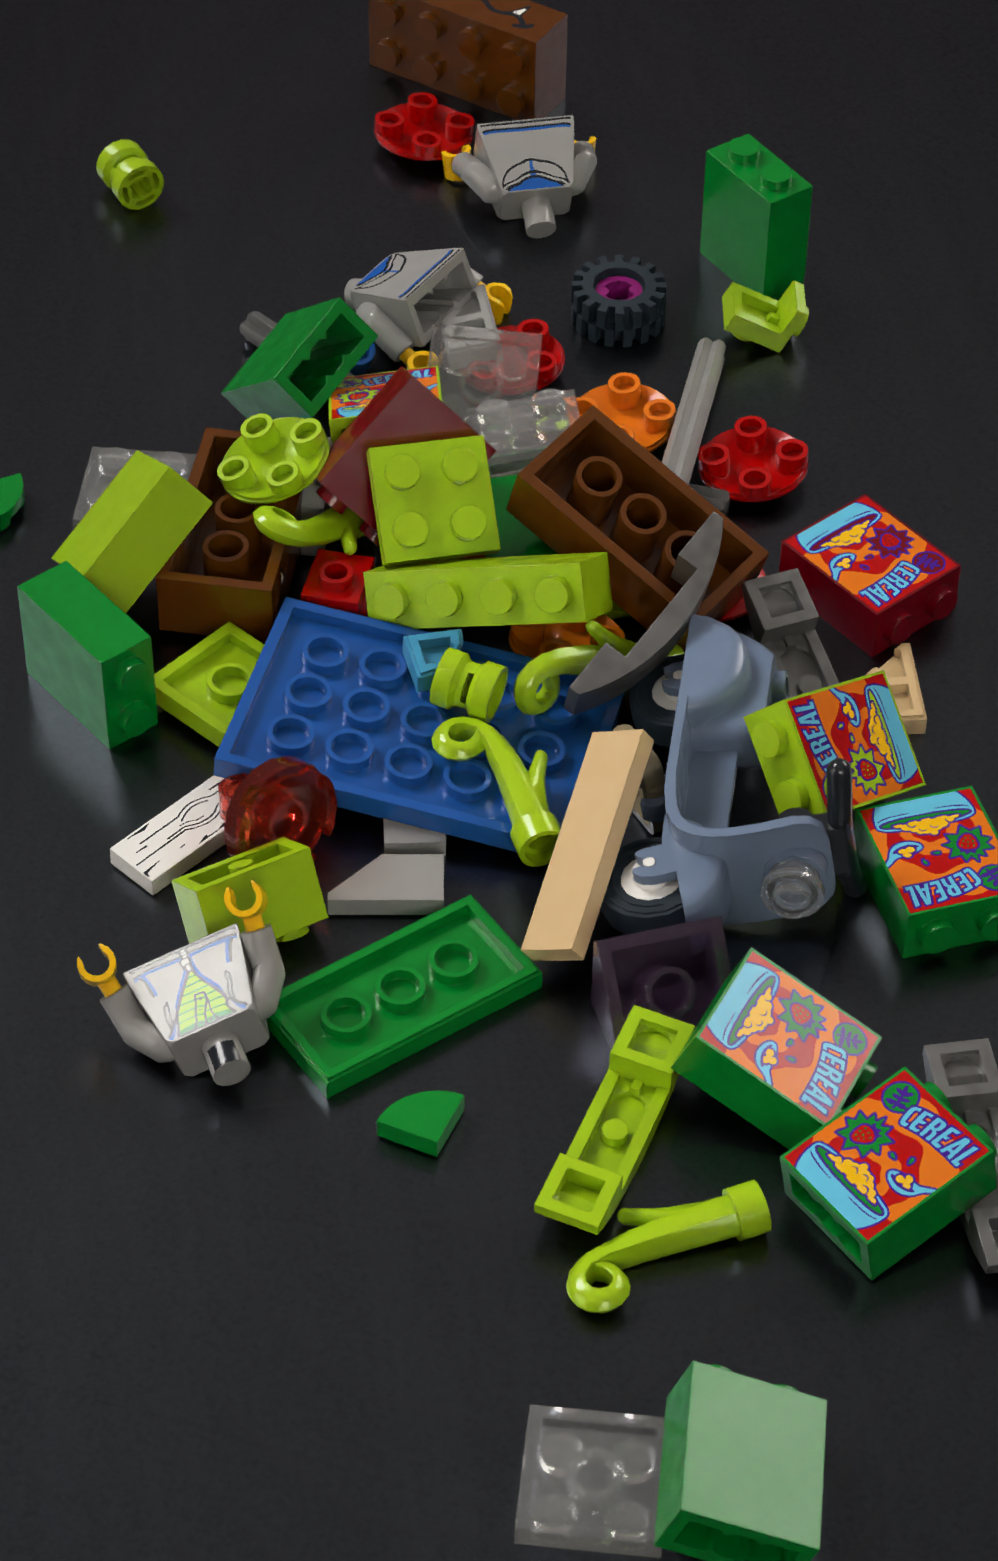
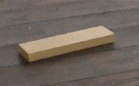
M643 729L592 732L521 947V951L532 961L584 960L654 743V740Z

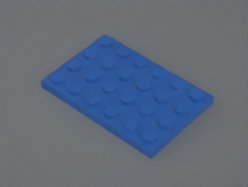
M285 597L215 755L213 775L517 852L510 837L512 824L497 780L484 753L481 752L478 756L468 761L457 762L441 757L433 748L431 738L442 722L454 717H469L466 709L457 706L448 710L431 704L429 700L430 690L416 692L402 652L403 636L431 632ZM463 641L462 652L468 653L473 662L483 664L491 661L508 667V679L501 703L493 719L487 724L494 727L507 739L521 758L527 771H529L534 755L538 750H543L547 753L548 762L545 787L550 812L556 816L560 826H562L592 732L614 730L626 692L593 709L572 715L563 707L569 687L579 675L562 674L559 675L560 693L553 706L541 714H524L516 705L513 687L517 675L534 658ZM542 683L539 685L536 693L541 689Z

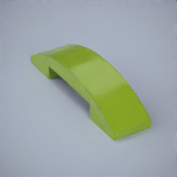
M633 1005L610 1051L609 1069L566 1155L559 1154L534 1204L535 1213L596 1235L600 1233L625 1195L653 1139L679 1077V1074L671 1069V1066L693 1033L695 1025Z

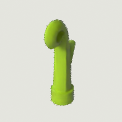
M260 506L253 512L254 523L258 530L266 537L284 545L309 547L325 545L340 540L344 553L352 555L357 551V538L365 536L358 528L364 520L349 507L342 515L331 507L319 515L298 521L289 512L274 506Z
M588 621L585 623V629L599 645L557 648L529 661L517 675L514 683L513 696L517 707L522 713L528 715L544 713L553 706L560 693L559 675H580L605 643L625 657L636 643L617 636L597 621ZM676 644L674 649L666 657L682 655L685 653L683 649ZM542 683L541 689L536 693L539 685Z
M465 716L450 718L442 722L431 738L435 751L441 757L457 762L468 761L483 752L497 780L512 824L510 837L521 861L531 867L549 864L561 826L556 816L550 812L545 787L548 762L547 753L543 750H538L534 755L529 771H527L521 758L507 739L491 725L480 719Z
M750 1180L722 1190V1196L702 1202L665 1208H621L617 1213L618 1221L623 1225L638 1227L630 1229L585 1253L569 1271L566 1283L567 1293L573 1303L584 1311L598 1314L612 1312L623 1304L630 1293L631 1286L628 1277L622 1271L623 1269L733 1237L743 1241L771 1232V1216L759 1184L755 1180ZM596 1281L609 1284V1286L603 1288L591 1287Z

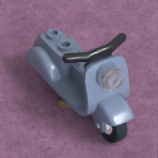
M694 614L691 617L685 654L665 657L654 670L631 687L629 691L630 709L635 727L643 729L654 740L655 744L670 747L666 774H664L660 759L651 750L641 781L642 788L638 790L632 809L633 814L649 833L654 835L662 831V837L636 840L619 849L600 908L610 925L629 937L652 940L672 937L687 930L692 953L709 943L725 924H746L783 917L797 919L817 912L834 894L836 886L835 875H837L844 892L850 897H860L867 890V881L858 861L853 824L852 768L845 759L836 758L830 761L827 766V813L812 814L807 809L797 807L783 811L775 820L729 827L737 769L762 768L743 717L789 698V676L787 670H778L775 654L763 644L734 631L729 625L707 616ZM622 724L615 727L613 731L635 729L630 725Z

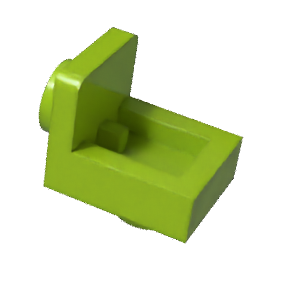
M792 281L779 301L735 282L730 284L722 296L724 330L731 332L742 341H752L779 353L792 335L798 336L802 332L808 320L809 308L806 306L804 284L797 281Z

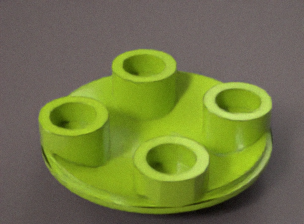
M265 413L256 414L246 419L241 425L240 432L242 435L231 445L225 454L223 461L218 466L217 474L227 493L238 501L249 504L278 502L299 493L317 478L329 457V440L321 423L315 418L282 417L272 419L270 415Z

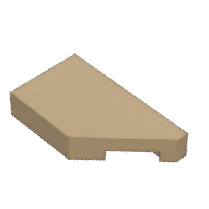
M901 643L894 649V656L880 668L875 667L871 669L866 675L884 670L907 734H925L927 716L910 643Z

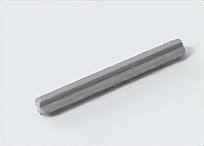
M705 337L697 344L662 460L665 466L688 485L725 361L726 345L720 339L711 341Z

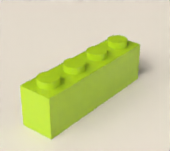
M608 552L448 559L390 567L380 566L363 572L368 617L415 629L588 622L613 611Z

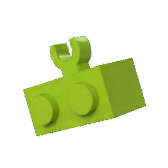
M281 837L171 880L189 944L235 923L241 933L246 931L242 918L233 915L227 909L224 903V894L226 888L231 887L236 896L238 909L241 911L250 909L256 901V893L252 888L251 880L263 887L267 894L268 904L262 914L264 925L271 924L276 942H286L300 938L309 932V925L329 918L310 847Z

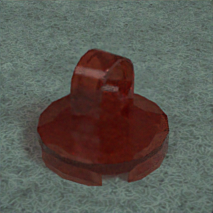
M290 755L271 758L251 770L249 774L238 773L221 780L218 784L220 818L225 821L223 835L228 854L231 857L281 837L310 847L311 851L317 844L321 833L330 836L335 826L337 799L333 783L307 761ZM311 853L314 861L317 858V856Z

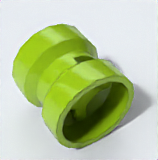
M126 139L112 142L99 155L96 164L97 173L106 186L112 189V192L124 207L132 210L146 208L154 203L162 193L164 176L157 166L148 160L147 155L136 142Z
M449 647L444 652L436 668L430 688V703L448 710L456 706L466 709L469 717L489 723L501 703L508 679V667L491 661L483 664L473 662L468 653Z

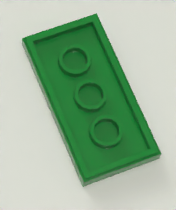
M470 894L282 988L277 1010L266 1020L270 1032L328 1099L542 988L543 973Z

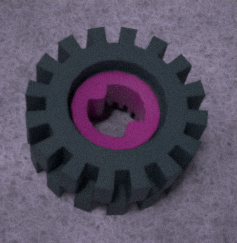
M614 255V261L608 262L606 256L597 257L596 266L588 261L582 265V271L577 269L574 273L571 290L572 325H576V331L581 336L588 333V340L596 343L600 338H604V346L614 347V341H622L623 347H631L632 339L636 338L640 344L648 342L649 334L656 337L660 333V326L664 327L667 282H665V276L662 271L656 272L654 264L648 262L642 267L641 258L633 256L630 262H624V255Z

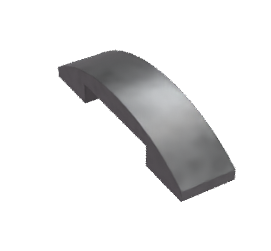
M713 512L678 554L671 578L683 587L625 657L605 643L569 687L563 707L565 710L575 715L614 699L644 679L674 649L687 631L691 617L694 614L696 615L709 585L719 555L723 532V517Z
M798 568L744 581L742 592L754 639L775 654L778 670L788 671L789 698L838 684L837 676L815 630L819 614Z
M989 1038L924 1045L923 1060L926 1081L932 1082L940 1088L947 1097L952 1111L968 1126L976 1124L981 1127L990 1137L997 1151V1156L995 1157L997 1188L959 1217L973 1252L986 1274L998 1273V1068Z

